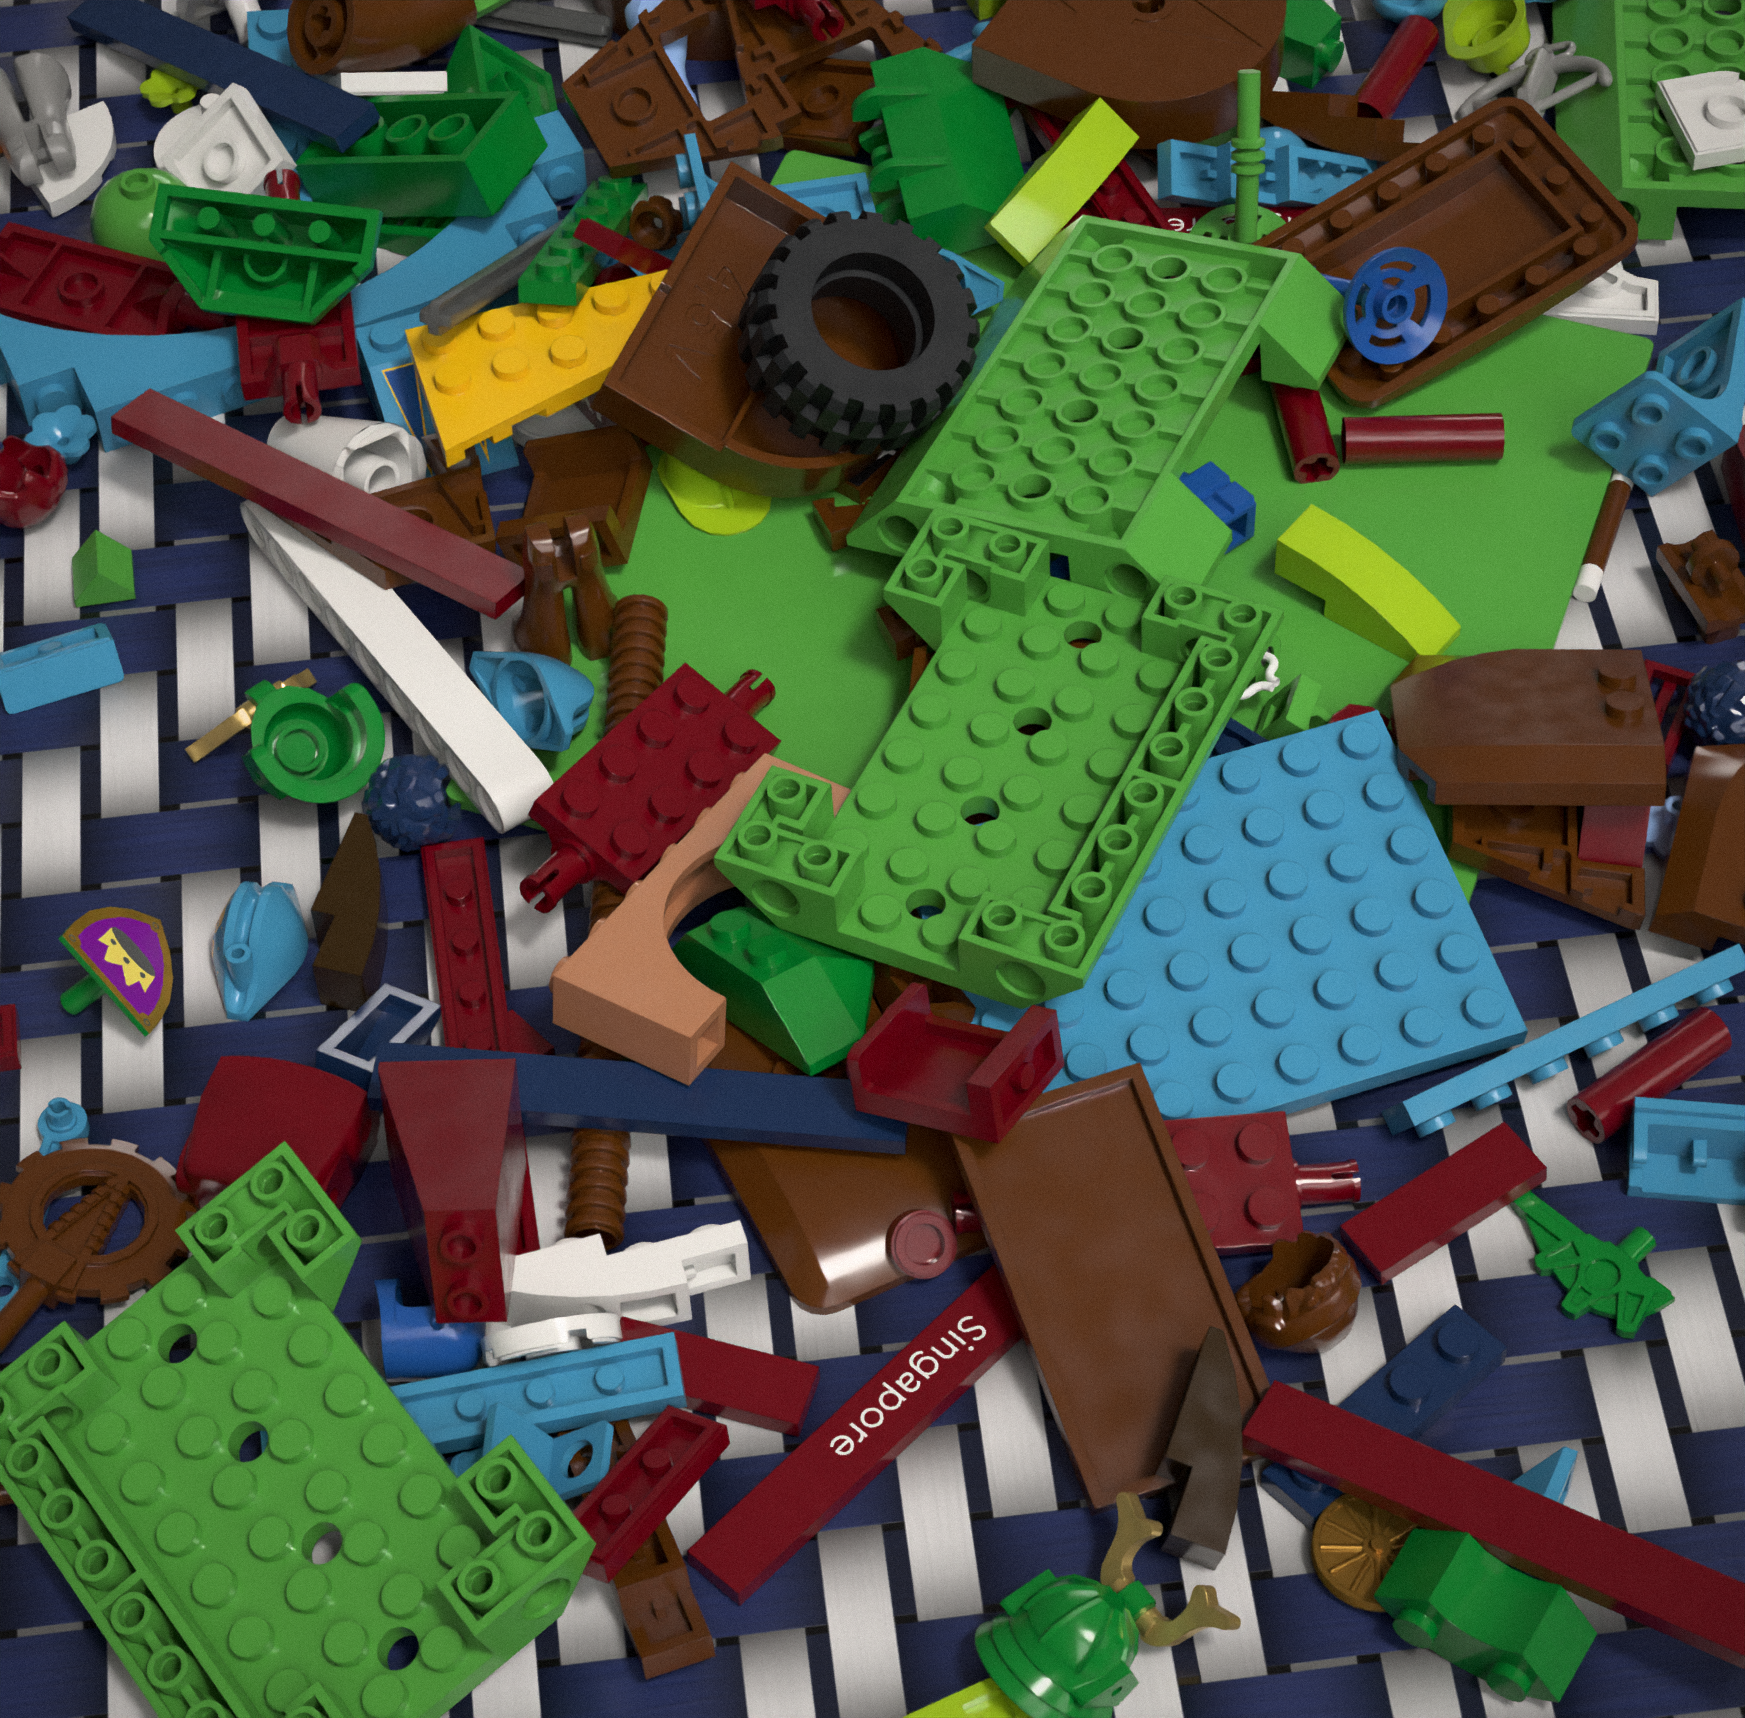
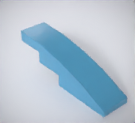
M1174 139L1157 144L1158 200L1206 207H1221L1235 204L1236 174L1231 172V164L1236 163V161L1231 159V151L1237 150V148H1233L1231 142L1214 147ZM1290 144L1275 150L1262 147L1260 150L1265 151L1266 154L1265 159L1260 161V163L1265 164V172L1259 174L1258 206L1314 207L1377 170V160Z

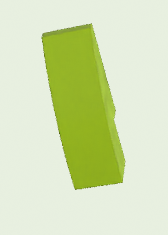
M1099 97L1075 116L1053 146L1034 162L983 228L1023 267L1027 266L1092 196L1139 139V136Z
M1311 504L1277 539L1275 574L1324 599V617L1398 657L1411 662L1416 655H1442L1460 635L1461 625L1409 571L1376 544L1315 505Z

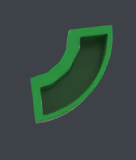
M1413 1529L1373 1596L1394 1619L1393 1629L1404 1641L1419 1648H1430L1457 1667L1485 1680L1495 1693L1514 1702H1522L1526 1697L1559 1703L1597 1635L1596 1630L1562 1585L1537 1580L1510 1568L1487 1552L1468 1532Z

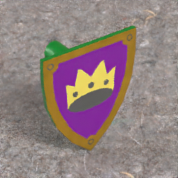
M105 907L90 910L70 924L58 938L89 973L61 994V1004L67 1012L77 1015L104 994H107L146 1037L162 1019L171 999L173 983L171 955L161 920L126 908Z

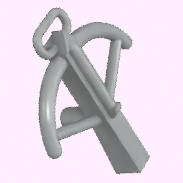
M1563 41L1550 45L1546 42L1541 47L1535 48L1527 54L1524 66L1510 70L1476 90L1459 107L1457 113L1462 119L1491 102L1487 100L1496 94L1523 83L1521 88H1518L1517 98L1523 99L1530 104L1543 118L1546 109L1598 83L1602 87H1609L1613 81L1612 74L1603 62L1595 58L1573 56L1577 47L1573 41ZM1567 49L1565 52L1561 54L1554 55L1553 53L1556 51ZM1574 71L1591 73V75L1552 94L1560 73Z

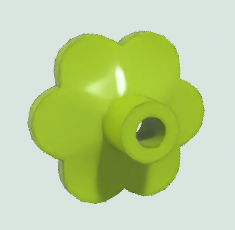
M156 68L151 72V78L144 81L139 87L142 97L149 99L153 107L162 108L170 105L175 114L193 107L191 99L195 97L199 89Z

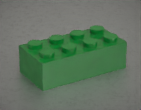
M521 91L358 96L375 105L380 116L378 122L344 153H340L313 140L295 162L297 165L295 169L313 202L378 209L383 212V217H391L392 219L403 217H433L440 219L456 216L486 218L493 216L503 208L507 197L518 183L532 171L533 164L548 145Z

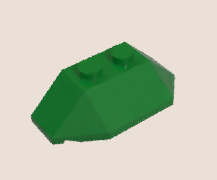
M159 183L148 240L163 257L174 275L202 311L314 326L373 271L383 212L378 209Z
M739 906L733 910L720 912L713 916L709 922L685 933L671 949L678 961L694 978L712 991L726 997V1019L810 1077L847 1058L848 1052L854 1043L859 1041L867 1032L866 1024L870 1013L875 980L874 962L869 958L780 929L758 908Z

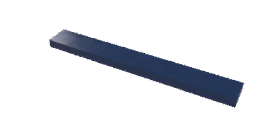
M86 0L67 16L75 32L208 93L220 96L232 82L246 88L266 119L340 153H344L380 119L375 105L367 100L140 0Z
M380 1041L367 1094L369 1109L371 1111H383L378 1076L379 1062L516 1058L522 1123L902 1155L906 1154L910 1124L856 1111L851 1080L705 1068L688 1086L638 1062Z

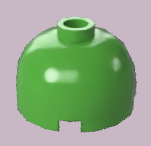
M136 168L111 178L98 191L93 201L90 215V230L93 243L165 262L148 240L158 184L187 185L171 172L157 168Z

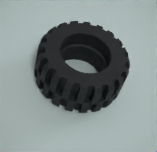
M862 211L858 219H852L851 212L829 213L823 223L820 219L813 218L799 225L792 236H785L775 247L748 291V298L740 310L738 327L743 332L737 341L739 358L743 363L751 362L744 375L753 392L762 390L767 397L762 404L767 412L774 419L781 414L792 424L788 431L804 440L807 434H810L820 439L818 444L820 448L837 452L842 444L850 445V453L854 455L872 454L879 444L882 450L891 451L904 446L910 437L918 438L926 432L944 412L963 387L965 379L972 372L977 358L974 348L980 341V323L977 318H970L977 309L975 298L970 288L962 289L959 282L964 277V274L956 262L952 259L947 263L939 254L942 247L931 237L928 236L924 241L911 233L914 226L899 219H896L893 225L882 222L883 215L880 213ZM838 296L859 300L873 307L888 320L896 331L903 349L904 366L892 370H871L856 366L840 357L821 337L813 319L811 302L820 298Z

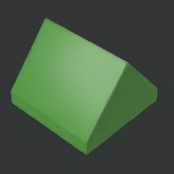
M94 530L72 557L74 601L76 607L136 599L131 549Z

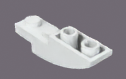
M738 1220L723 1225H704L686 1235L656 1243H636L622 1252L611 1255L606 1254L600 1233L581 1239L565 1238L555 1242L550 1247L517 1255L515 1257L507 1322L495 1323L516 1327L549 1319L592 1313H615L619 1315V1320L623 1316L659 1326L692 1320L691 1295L751 1280L748 1242L741 1221Z

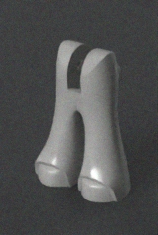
M37 52L17 57L13 62L17 82L33 118L28 122H25L22 117L15 91L7 74L0 68V146L12 171L26 187L44 182L39 169L41 164L53 161L59 175L75 170L77 161L76 148L66 116V104L72 96L68 74L56 59L47 54Z

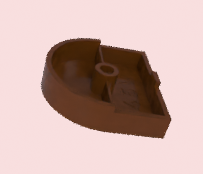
M1007 0L972 44L973 83L1070 123L1075 116L1100 97L1139 136V139L1131 149H1157V144L1170 139L1191 143L1201 142L1237 125V72L1239 70L1255 69L1261 71L1260 106L1275 87L1283 63L1287 0Z
M731 161L589 408L703 475L728 487L759 496L796 498L820 494L842 486L846 481L868 468L885 451L881 449L880 444L872 454L854 455L850 453V445L842 444L840 449L834 452L820 448L818 446L820 439L810 434H807L804 440L788 431L792 424L781 414L774 419L762 406L767 397L762 390L753 392L744 375L751 362L743 363L739 358L737 341L743 333L738 327L740 310L748 298V291L765 263L785 236H792L799 225L813 218L820 219L823 223L826 217ZM838 296L820 298L811 302L813 319L821 337L840 357L856 366L871 370H892L904 366L903 349L896 331L888 320L873 307L859 300Z

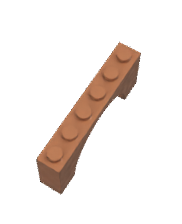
M766 753L746 773H738L731 782L729 791L712 808L707 807L700 813L689 833L678 844L673 843L665 850L659 864L643 881L637 880L631 885L624 901L607 919H599L592 927L587 940L570 957L565 956L557 963L549 982V990L553 993V1024L690 1086L725 1046L726 997L712 991L694 978L678 961L671 950L668 939L679 922L693 908L717 893L736 887L715 867L714 856L772 765L830 783L832 787L834 818L851 792V789Z

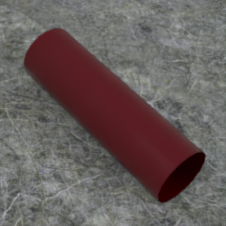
M1409 15L1402 19L1355 93L1358 96L1357 117L1391 119L1439 42L1438 30L1430 20L1419 15Z
M1268 381L1295 479L1301 484L1331 480L1338 473L1340 463L1319 389L1317 391L1306 388H1294L1285 384Z
M1502 413L1343 417L1341 447L1343 464L1502 460L1504 455L1505 432Z
M1706 1007L1694 1009L1569 1099L1567 1112L1571 1122L1577 1131L1592 1143L1599 1144L1630 1123L1635 1097L1662 1099L1730 1050L1732 1041L1727 1026L1712 1010Z

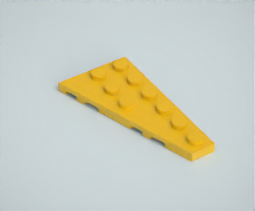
M668 270L590 287L577 306L520 303L473 314L441 336L429 334L428 325L406 329L407 347L447 468L466 459L465 449L487 438L495 444L513 435L512 426L532 415L537 414L548 417L599 391Z

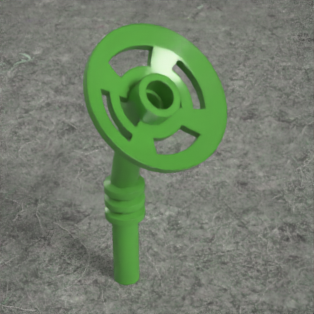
M1243 69L1237 72V137L1231 139V146L1237 148V150L1231 151V159L1236 161V163L1231 164V172L1236 174L1235 204L1221 206L1208 212L1198 220L1190 234L1208 235L1211 238L1251 245L1286 224L1274 212L1258 206L1259 174L1265 172V164L1260 163V161L1265 159L1266 154L1265 151L1260 150V148L1266 145V139L1260 137V70ZM1235 216V222L1229 225L1222 220Z

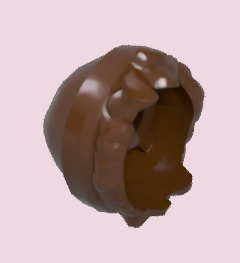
M1305 1230L1297 1235L1298 1241L1290 1242L1286 1239H1277L1272 1246L1273 1258L1263 1268L1261 1273L1251 1277L1234 1294L1248 1332L1263 1348L1303 1354L1324 1353L1344 1340L1354 1325L1358 1311V1296L1362 1285L1361 1276L1354 1259L1347 1254L1345 1248L1329 1232L1324 1231L1314 1234L1311 1231Z

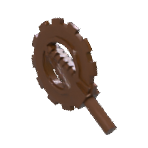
M88 1137L61 1141L59 1142L60 1150L45 1156L37 1150L16 1165V1171L20 1174L13 1183L1 1182L0 1211H2L0 1250L7 1249L12 1258L7 1263V1269L20 1281V1288L0 1311V1354L42 1304L52 1309L59 1302L72 1305L76 1304L77 1296L100 1297V1305L130 1300V1291L144 1285L152 1289L173 1271L169 1266L176 1256L188 1257L190 1250L175 1230L186 1219L197 1213L192 1196L179 1193L176 1183L174 1182L177 1170L161 1156L154 1161L138 1153L139 1145L127 1141L112 1139L110 1145L88 1144ZM80 1186H97L91 1191V1194L83 1197L80 1203L73 1205L69 1212L63 1213L59 1217V1221H53L48 1225V1230L43 1224L44 1215L54 1199L63 1192ZM131 1197L136 1201L144 1215V1225L138 1238L124 1249L102 1255L107 1248V1243L110 1242L113 1236V1231L116 1230L119 1220H121L125 1209H127Z

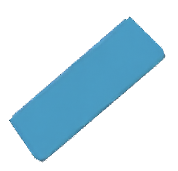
M102 622L0 653V696L8 714H16L112 685L124 679L114 640L106 624Z

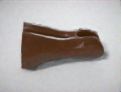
M584 512L563 516V539L552 541L546 521L528 524L525 527L522 549L525 579L522 609L514 616L511 623V640L516 652L546 655L556 658L569 666L571 665L573 656L563 598V590L571 587L572 625L579 649L590 661L610 656L612 651L611 638L613 636L612 623L614 621L613 609L619 599L612 593L602 565L597 535L592 522Z

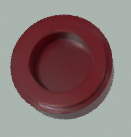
M926 1209L905 1211L892 1221L886 1233V1250L891 1262L899 1271L914 1278L929 1279L940 1275L951 1265L956 1255L957 1237L955 1230L944 1216Z

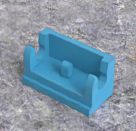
M1635 1097L1627 1132V1196L1745 1206V1105Z

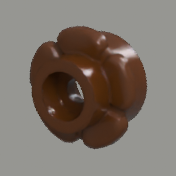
M654 195L648 201H639L633 209L629 223L633 239L651 250L658 249L663 251L672 248L677 244V236L683 232L681 212L675 210L672 207V202L663 196ZM655 218H659L661 220V227L656 226L654 222Z

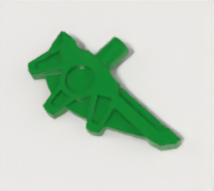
M1531 1190L1511 1202V1208L1526 1222L1540 1252L1534 1256L1536 1272L1540 1277L1553 1275L1560 1286L1568 1293L1561 1304V1311L1567 1318L1575 1321L1588 1312H1592L1599 1316L1616 1319V1335L1622 1338L1633 1339L1647 1316L1657 1313L1675 1302V1297L1668 1288L1656 1279L1646 1277L1639 1269L1638 1263L1656 1247L1654 1237L1646 1229L1637 1226L1615 1246L1610 1241L1603 1242L1590 1233H1584L1533 1194Z

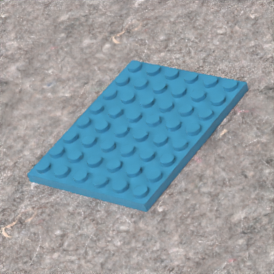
M1378 710L1208 758L1085 986L1082 989L1036 1004V1006L1057 1011L1065 1065L1042 1093L1140 1062L1163 1120L1285 1111L1287 1115L1525 1042L1528 1032L1412 781H1408L1398 771L1397 749ZM983 822V823H980V824H976V826H981L982 824H984V823H986V822ZM930 905L916 908L921 919H928L933 915L943 912L941 909ZM962 990L976 1007L971 1024L1009 1032L1030 1008L1019 1009Z

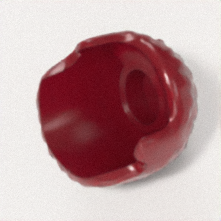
M7 436L2 441L3 448L0 450V524H4L9 528L25 529L42 523L54 512L68 484V468L65 457L52 446H36L16 436Z

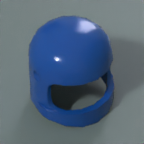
M399 1278L374 1280V1288L380 1306L382 1354L387 1382L422 1381L472 1371L479 1364L483 1356L480 1340L486 1336V1322L436 1323L431 1305L424 1307L404 1306Z

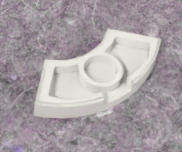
M104 101L67 115V121L76 148L77 161L75 170L59 175L53 161L39 166L44 182L33 185L31 188L53 218L69 211L89 197L103 182L101 175L109 162L115 158L116 136L110 112Z

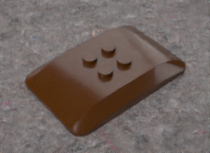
M1501 97L1487 103L1251 245L1300 253L1312 266L1316 267L1319 273L1352 280L1359 268L1372 256L1393 247L1417 249L1430 256L1438 264L1447 284L1448 302L1442 326L1428 347L1408 361L1388 365L1376 363L1365 358L1354 349L1347 338L1325 377L1338 394L1350 405L1359 408H1374L1403 395L1478 354L1604 274L1634 251L1638 243V225L1633 216L1530 104L1523 99L1515 97ZM1394 261L1380 266V270L1399 268L1408 272L1413 265L1404 261ZM1391 277L1382 281L1395 286L1401 279ZM1426 285L1414 289L1416 301L1410 319L1418 325L1426 309ZM1355 305V308L1358 310L1359 320L1363 316L1361 306ZM1379 318L1375 326L1386 328L1394 324ZM1371 334L1369 343L1384 347L1395 345L1402 340L1400 336L1383 339Z
M874 991L866 1024L867 1031L884 1014ZM726 1019L725 1046L706 1066V1068L809 1076L728 1019ZM847 1058L811 1077L850 1080L846 1074ZM912 1123L909 1124L905 1155L700 1138L792 1300L800 1309L811 1314L829 1315L840 1312L915 1279L899 1271L888 1256L885 1239L890 1224L898 1215L905 1211L926 1209L941 1214L952 1225L955 1216H951V1191H967L945 1131ZM983 1231L956 1235L957 1251L953 1262L989 1247Z

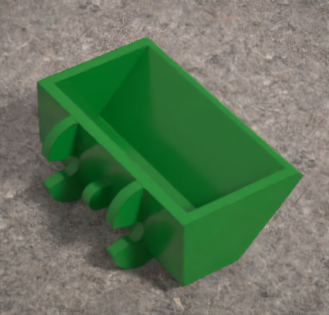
M925 47L870 62L876 87L861 93L851 105L853 122L870 121L872 119L883 120L881 125L872 127L858 135L862 148L871 153L874 166L867 179L869 192H886L892 189L901 191L897 196L887 198L875 205L876 213L883 215L882 221L893 225L896 219H899L914 226L912 230L914 235L924 241L929 236L942 248L956 254L999 243L983 227L1024 177L1022 163L1003 95L973 83L972 63Z

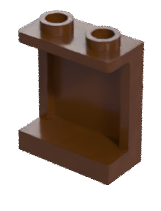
M620 425L526 441L523 453L533 470L534 479L523 517L499 523L495 537L505 558L523 567L522 549L526 525L546 521L552 541L564 538L563 516L584 512L595 529L603 568L628 564L653 469V464L639 436Z

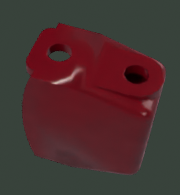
M221 1056L201 1095L193 1129L179 1158L176 1171L177 1190L179 1193L192 1196L194 1204L200 1210L271 1151L286 1141L340 1210L343 1203L360 1182L378 1143L379 1111H371L369 1109L367 1101L368 1091L326 1071L273 1058Z

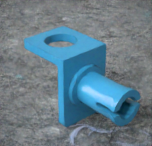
M498 1402L489 1406L483 1447L457 1454L452 1458L450 1467L459 1477L511 1434L564 1501L592 1491L609 1472L614 1427L607 1421L602 1420L562 1436L552 1438L508 1406ZM592 1445L593 1455L587 1468L575 1478H568V1466L574 1454L582 1447Z

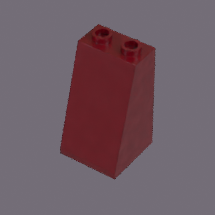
M516 1058L379 1062L378 1076L391 1181L436 1323L507 1322L527 1170Z

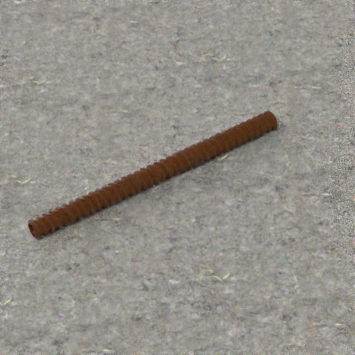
M644 594L629 595L616 602L613 609L612 651L609 657L611 666L608 670L607 713L604 720L606 728L603 732V737L664 681L663 668L665 666L664 653L666 651L665 638L667 636L668 609L662 601L653 596ZM607 880L592 881L593 890L590 894L592 906L589 909L590 924L587 931L588 936L592 927L599 919H607L624 901L625 895ZM580 1036L581 1043L578 1046L579 1058L635 1062ZM573 1127L574 1131L571 1135L572 1150L569 1156L571 1168L568 1171L570 1185L566 1193L568 1204L565 1208L567 1222L563 1230L564 1238L581 1239L600 1233L605 1251L614 1249L621 1245L625 1238L623 1224L626 1220L624 1206L628 1196L626 1186L629 1182L627 1169L630 1165L628 1152L631 1148L630 1132Z

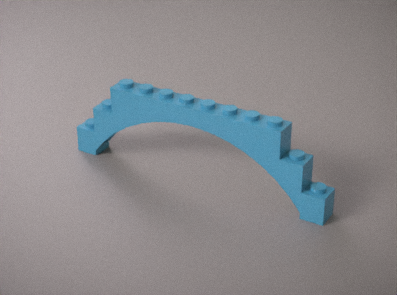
M559 110L534 117L548 147L533 164L532 171L518 183L507 197L503 208L499 212L486 218L458 216L425 246L389 270L352 289L356 328L420 312V309L430 304L433 299L558 222L557 207L554 202L584 193L588 188L583 148ZM518 286L476 313L520 304ZM0 314V385L9 382L28 425L32 426L34 418L43 412L55 413L62 406L76 405L80 409L84 408L86 414L91 415L97 423L96 435L105 453L133 444L112 434L111 416L149 388L209 417L267 399L244 400L240 379L236 326L203 332L155 336L105 335L61 330L20 321Z

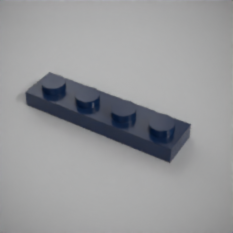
M1455 1304L1337 1407L1416 1441L1505 1362L1507 1346ZM1275 1461L1262 1471L1260 1487L1311 1532H1313L1322 1511L1338 1497L1347 1494Z

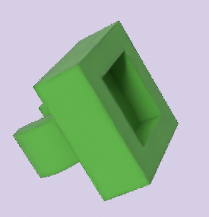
M1303 673L1298 675L1267 701L1256 733L1270 741L1326 725L1331 714L1325 709L1315 706L1322 686Z

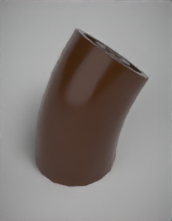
M292 0L288 12V43L290 52L298 67L308 74L336 76L338 73L388 72L423 60L448 46L461 35V32L468 24L473 26L477 22V8L474 0Z

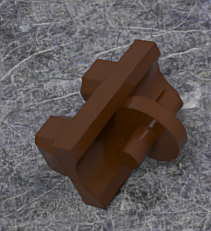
M1713 530L1703 532L1695 539L1686 543L1658 545L1656 559L1670 579L1669 588L1676 599L1684 602L1697 621L1696 629L1704 642L1712 645L1737 637L1741 624L1745 623V577L1737 567L1740 561V554L1735 546L1728 540H1719Z

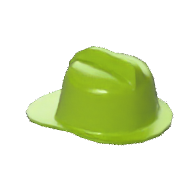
M1448 0L1443 8L1445 48L1448 56L1457 61H1463L1469 68L1478 73L1495 72L1500 76L1510 71V65L1517 61L1529 47L1531 33L1526 19L1525 0Z
M666 452L660 457L657 471L661 483L668 491L681 515L694 528L709 535L732 536L746 533L761 524L769 513L772 497L759 496L723 485Z

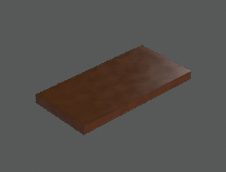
M1140 1062L1041 1093L999 1144L945 1131L1091 1516L1116 1509V1496L1120 1492H1134L1138 1495L1139 1500L1181 1487L1183 1484L1156 1475L1199 1346L1208 1328L1213 1326L1224 1330L1236 1375L1242 1415V1431L1271 1386ZM1242 1447V1466L1266 1458Z

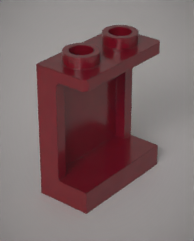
M912 982L886 1008L884 1014L859 1041L854 1043L848 1052L846 1074L851 1080L856 1111L999 1144L1065 1066L1057 1011L1032 1005L1014 1027L1007 1032L934 1015L930 1009L927 986Z

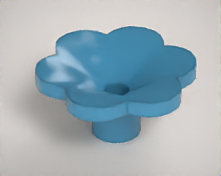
M65 405L55 413L43 412L37 415L32 421L33 431L25 437L24 441L36 446H52L65 457L66 464L70 465L77 462L89 450V439L97 432V423L91 415H82L78 406Z

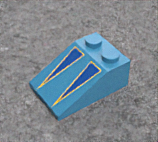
M420 312L356 328L362 379L378 421L394 423L403 427L421 443L422 436L436 433L407 347L405 330L428 324L420 322ZM511 436L495 444L489 438L475 444L476 455H479L481 476L519 466L518 456ZM427 464L426 478L436 475Z

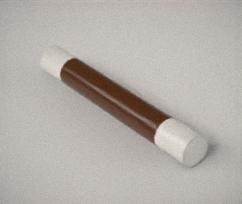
M1615 468L1574 587V597L1582 602H1592L1596 599L1634 484L1630 478L1624 476Z

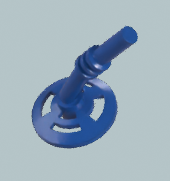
M1393 247L1383 250L1368 259L1359 268L1352 280L1321 274L1345 298L1343 304V324L1348 340L1359 354L1371 361L1388 365L1408 361L1428 347L1442 326L1448 302L1445 277L1438 264L1430 256L1417 249ZM1394 261H1404L1413 265L1408 272L1399 268L1380 270V266ZM1391 277L1401 279L1395 286L1382 281ZM1426 285L1427 304L1423 318L1418 325L1410 319L1416 301L1414 289ZM1355 305L1361 306L1363 315L1357 322L1355 318ZM1379 318L1394 324L1386 328L1375 326ZM1371 334L1383 339L1400 336L1402 340L1395 345L1384 347L1369 343Z

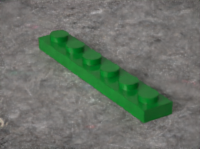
M609 174L598 177V180H593L518 279L519 303L577 306L611 258L573 237L581 218L586 220L588 217L626 237L630 231L629 223L635 205L641 200L648 201V183L631 182L630 176L612 179Z

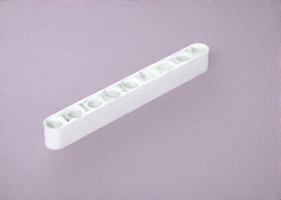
M250 500L242 502L240 504V511L243 521L257 546L430 753L438 758L440 764H446L450 771V777L498 833L503 834L532 819L528 813L534 801L553 784L548 771L392 588L384 590L260 505Z

